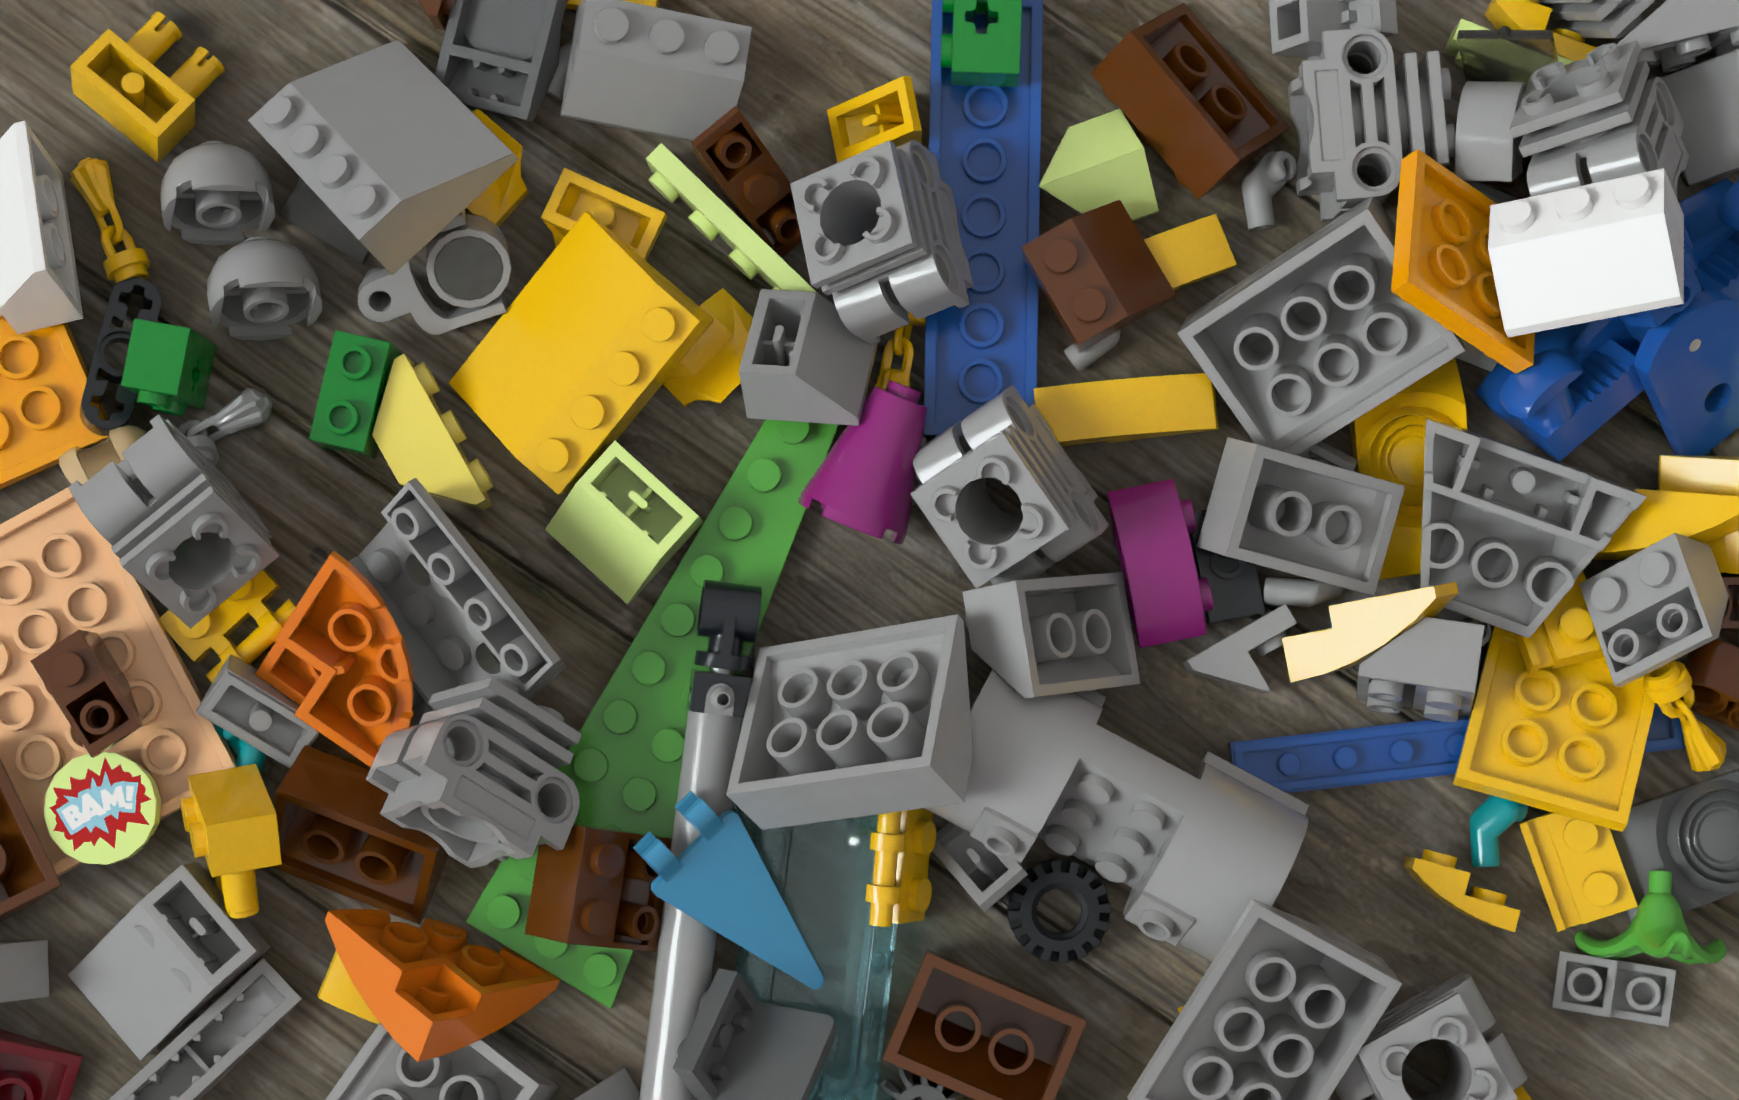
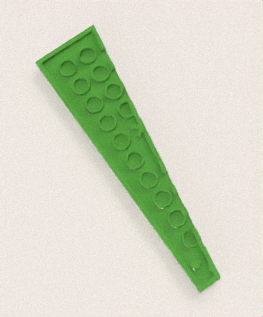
M781 420L764 421L579 732L582 735L579 743L570 746L568 751L574 754L570 764L557 768L574 782L579 792L580 805L575 824L641 834L651 832L654 836L672 838L676 811L674 806L677 803L688 715L687 702L691 670L710 671L711 667L694 664L696 650L707 651L709 637L697 636L704 580L761 586L762 596L757 639L763 619L807 509L798 503L799 497L828 455L840 424ZM743 642L741 655L750 657L755 642ZM733 670V674L743 675L744 671ZM537 844L532 857L516 860L509 856L507 861H502L466 922L606 1007L613 1008L635 950L566 944L525 934L539 844Z

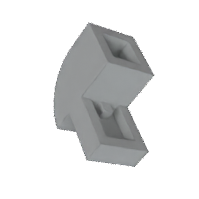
M1269 0L1272 54L1299 58L1320 56L1322 52V31L1366 28L1374 29L1386 38L1398 34L1396 0Z
M1467 81L1465 83L1458 107L1455 136V175L1462 180L1512 182L1523 172V156L1519 150L1523 135L1513 138L1509 128L1524 93V82Z

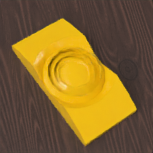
M1455 358L1349 423L1353 457L1357 459L1356 472L1405 486L1379 580L1420 574L1426 418L1467 429L1466 402Z

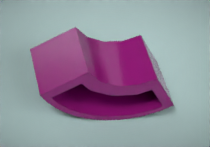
M1173 479L1107 492L1112 535L1121 571L1123 572L1129 614L1140 648L1207 635L1204 612L1213 610V600L1207 577L1198 578L1188 534L1196 532L1195 515L1190 499H1179Z

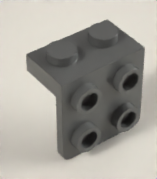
M718 968L710 988L701 997L698 1014L687 1038L678 1047L673 1069L697 1100H808L836 1036L838 1026L834 1019L827 1014L758 1002L738 972Z

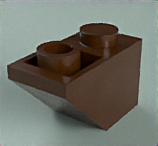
M77 630L30 661L91 758H95L143 726L128 680L98 633Z

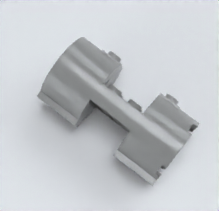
M992 669L970 709L973 757L965 802L925 809L970 832L969 836L981 841L992 853L1002 857H1010L1020 863L1037 837L1043 839L1047 846L1056 853L1066 856L1072 855L1095 867L1098 874L1103 878L1116 883L1123 882L1132 887L1123 912L1125 920L1137 925L1148 937L1159 941H1166L1174 946L1178 944L1211 963L1252 899L1273 906L1305 837L1309 820L1305 816L1309 808L1308 804L1209 751L1192 775L1097 725L1106 696L1094 690L1025 699Z

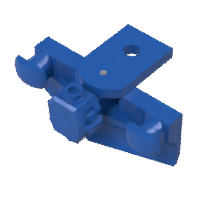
M1725 178L1679 202L1684 214V304L1535 332L1534 365L1515 374L1500 363H1497L1492 372L1487 375L1475 391L1478 399L1495 415L1557 463L1644 389L1675 455L1705 456L1739 427V180L1734 184L1728 178ZM1715 387L1712 394L1706 399L1708 393Z

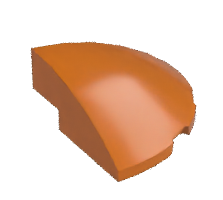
M333 551L275 638V644L255 675L300 705L294 714L296 717L371 768L385 738L397 730L412 727L414 717L412 710L413 670L404 637L399 632L383 598L350 562L336 551Z
M329 910L325 918V923L336 951L359 994L372 1014L391 1037L417 1062L449 1054L503 1028L555 991L560 982L558 977L506 946H503L498 953L485 946L471 945L466 940V929L431 918H426L419 928L403 922H390L391 918L386 910Z

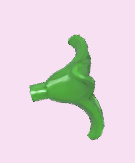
M1649 871L1648 894L1641 900L1631 924L1621 934L1610 939H1595L1581 930L1576 932L1574 936L1575 943L1581 951L1590 956L1607 959L1625 958L1645 952L1660 959L1667 956L1687 964H1712L1722 960L1727 953L1724 942L1718 938L1706 946L1699 945L1692 938L1685 923L1682 910L1672 895V872Z

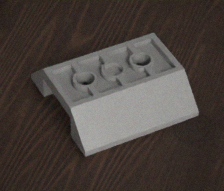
M417 478L408 481L381 512L388 523L357 557L348 562L372 584L383 598L399 632L404 637L414 676L412 708L414 717L412 726L419 725L424 713L437 710L428 704L432 694L489 677H499L512 682L519 688V694L531 701L567 665Z

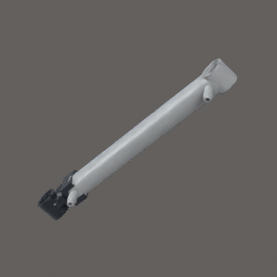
M704 580L700 599L697 636L709 637L707 651L696 650L694 664L711 667L710 671L691 670L687 702L688 715L677 803L692 791L719 817L726 810L733 811L734 802L726 793L752 680L751 677L746 675L733 674V670H751L752 657L741 655L742 643L755 642L759 624L762 588L761 586ZM676 810L670 851L677 858L700 833ZM665 901L639 1100H697L675 1072L673 1066L676 1062L678 1047L687 1038L698 1014L701 997L710 988L718 933Z

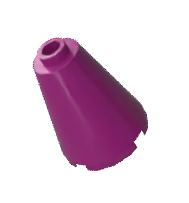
M889 380L886 390L875 386L864 402L859 426L848 425L801 492L798 503L809 509L812 499L821 502L820 507L823 508L822 516L879 539L883 538L886 529L893 531L891 535L893 543L903 544L907 535L913 499L910 493L914 491L917 475L913 466V459L921 448L928 408L917 403L921 392Z

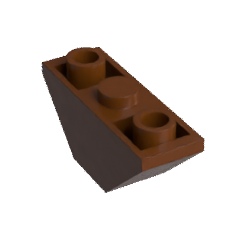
M733 107L691 142L695 157L742 220L782 258L802 242L791 185L737 107Z

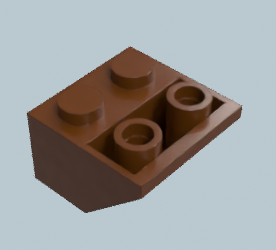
M574 823L563 850L556 851L547 844L539 845L525 934L566 944L656 952L664 900L657 897L651 891V883L659 875L633 849L646 834ZM655 836L656 839L658 838L671 850L672 838Z

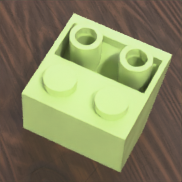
M614 441L576 482L545 530L629 605L703 524V521L620 444Z

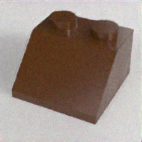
M1121 200L1072 217L1021 247L1024 261L1078 353L1083 352L1177 296Z

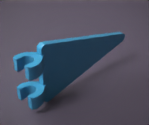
M690 791L674 807L700 835L677 858L651 832H648L633 847L659 875L651 883V891L660 899L811 989L821 988L824 984V977L739 815L732 810H726L718 817L700 797L698 798Z

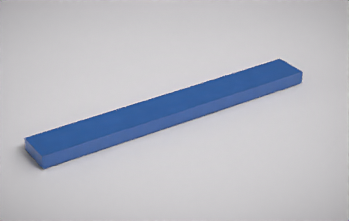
M1655 703L1644 753L1686 748L1680 719H1672L1662 713L1658 704ZM1460 716L1456 722L1425 720L1228 743L1230 763L1285 793L1451 775L1456 773L1470 716Z

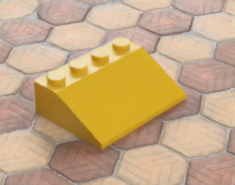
M585 211L508 307L507 312L500 317L449 381V384L517 460L555 493L561 495L570 492L576 482L614 441H617L713 323L714 319L591 213Z

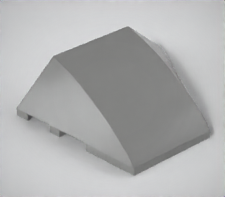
M1426 418L1420 588L1457 582L1459 593L1444 608L1530 638L1572 588L1576 578L1596 554L1607 546L1612 540L1611 536L1631 512L1637 510L1647 496L1562 462L1557 463L1551 458L1474 431Z

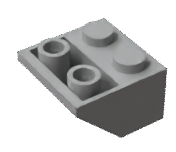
M761 289L739 368L747 418L859 426L878 342L870 345L851 333L840 319L835 305L817 292Z
M1677 533L1667 536L1579 584L1614 686L1622 687L1719 638L1729 597L1711 547Z
M1425 617L1359 664L1356 700L1367 702V709L1380 713L1397 714L1401 712V707L1424 710L1423 716L1425 718L1441 722L1458 721V715L1469 717L1476 691L1484 625Z

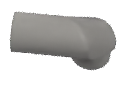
M1286 151L1266 153L1243 177L1241 189L1248 231L1266 230L1276 226L1271 198L1296 173L1297 164L1290 153Z

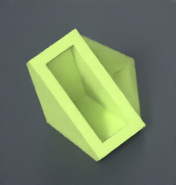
M1121 109L1068 127L1039 184L1040 188L1081 214L1117 200H1121L1133 222L1159 212L1144 147Z

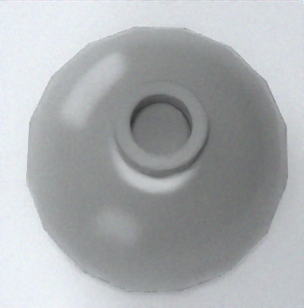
M207 141L192 147L173 159L162 179L160 198L164 227L169 232L171 225L180 229L182 240L210 246L236 244L245 240V235L241 231L253 229L259 225L261 234L269 228L275 218L273 190L268 172L252 153L232 144H225L220 141Z
M256 236L236 244L218 257L208 277L207 297L211 323L217 330L219 323L227 326L229 336L239 340L264 341L287 337L293 334L292 328L288 326L289 324L298 323L306 318L308 327L316 322L323 310L319 281L314 266L297 247L275 239Z

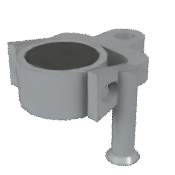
M464 209L428 242L426 249V271L429 284L441 299L453 306H458V308L451 311L441 310L427 297L416 279L410 260L394 275H391L385 267L372 268L365 274L358 289L357 302L359 310L368 319L376 322H385L411 313L416 323L431 335H440L450 330L506 313V298L503 290L508 285L511 272L507 238L496 224L485 217L466 214ZM376 291H384V292H386V293L378 294V293H375V292H376Z

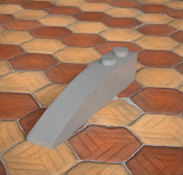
M262 958L109 1100H200L302 1001V998Z

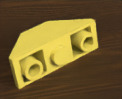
M405 354L396 357L392 364L372 436L398 483L404 487L408 481L417 478L431 496L481 510L489 508L493 503L486 491L494 487L493 482L478 458L469 462L459 443L466 440L467 436L452 410L442 414L432 395L440 391V388L424 361L415 365Z

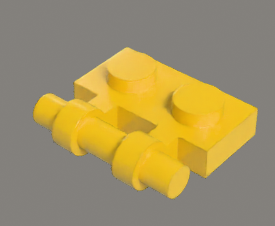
M264 568L191 629L170 610L164 613L159 620L165 631L193 662L199 663L212 650L219 655L221 661L206 674L210 682L213 683L230 655L236 656L254 667L252 662L276 642L274 641L297 604L289 598L274 612L265 603L282 587ZM252 616L259 627L236 646L228 636L246 619Z
M921 808L878 814L877 831H871L869 848L875 850L873 882L866 884L865 901L871 903L869 925L891 927L892 923L902 924L924 920L925 911L930 904L932 887L928 879L929 857L936 843V827L932 822L933 812Z

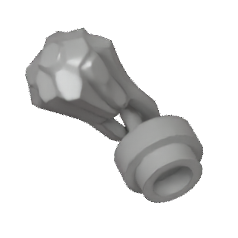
M247 387L216 415L202 422L199 420H189L181 424L178 429L183 434L187 432L188 440L216 466L219 454L215 441L245 428L256 427L266 422L269 416H271L273 402L267 394ZM215 425L219 429L208 435V427Z

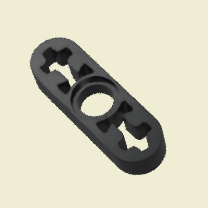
M132 277L118 282L112 289L80 405V417L83 424L88 430L97 435L110 436V430L128 425L132 416L137 394L121 386L124 370L111 367L105 360L104 351L111 344L125 343L129 345L132 330L123 328L127 305L119 302V300L129 301L132 293L143 296L142 305L150 308V310L141 309L137 319L157 322L161 308V296L156 286L144 278ZM114 324L118 328L111 329L110 325ZM99 375L105 380L98 381L96 380V376ZM108 381L119 384L114 407L122 410V414L112 413L109 420L98 418L99 409L91 406V402L95 404L102 402Z

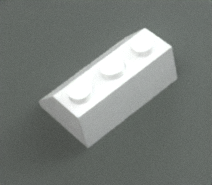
M26 121L14 123L0 138V316L6 319L17 334L83 319L63 174Z
M1664 168L1490 205L1488 251L1504 331L1508 338L1684 304V214Z

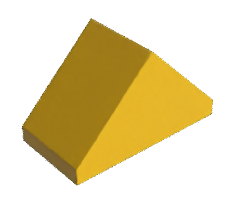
M911 76L897 78L827 110L837 163L889 140L895 144V147L913 139L922 144V129Z

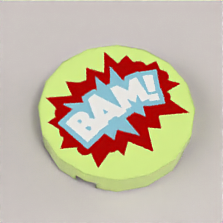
M102 752L95 758H91L88 753L73 758L55 774L45 794L44 818L50 837L65 854L82 863L110 865L132 858L143 849L142 847L154 835L160 823L161 797L155 779L138 762L122 753Z

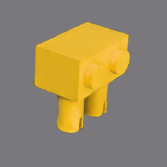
M156 11L151 16V19L127 42L108 28L70 66L73 94L157 163L195 127V100L225 72L222 63L214 55L209 60L206 59L209 51L203 47H197L194 53L170 77H167L153 64L175 42L182 38L181 31L171 20L166 25L163 24L166 21V16L159 11Z
M256 764L189 775L190 797L181 798V811L185 830L190 832L194 857L205 856L212 877H215L218 890L223 892L227 916L237 919L253 916L259 911L255 869L282 864L276 811Z

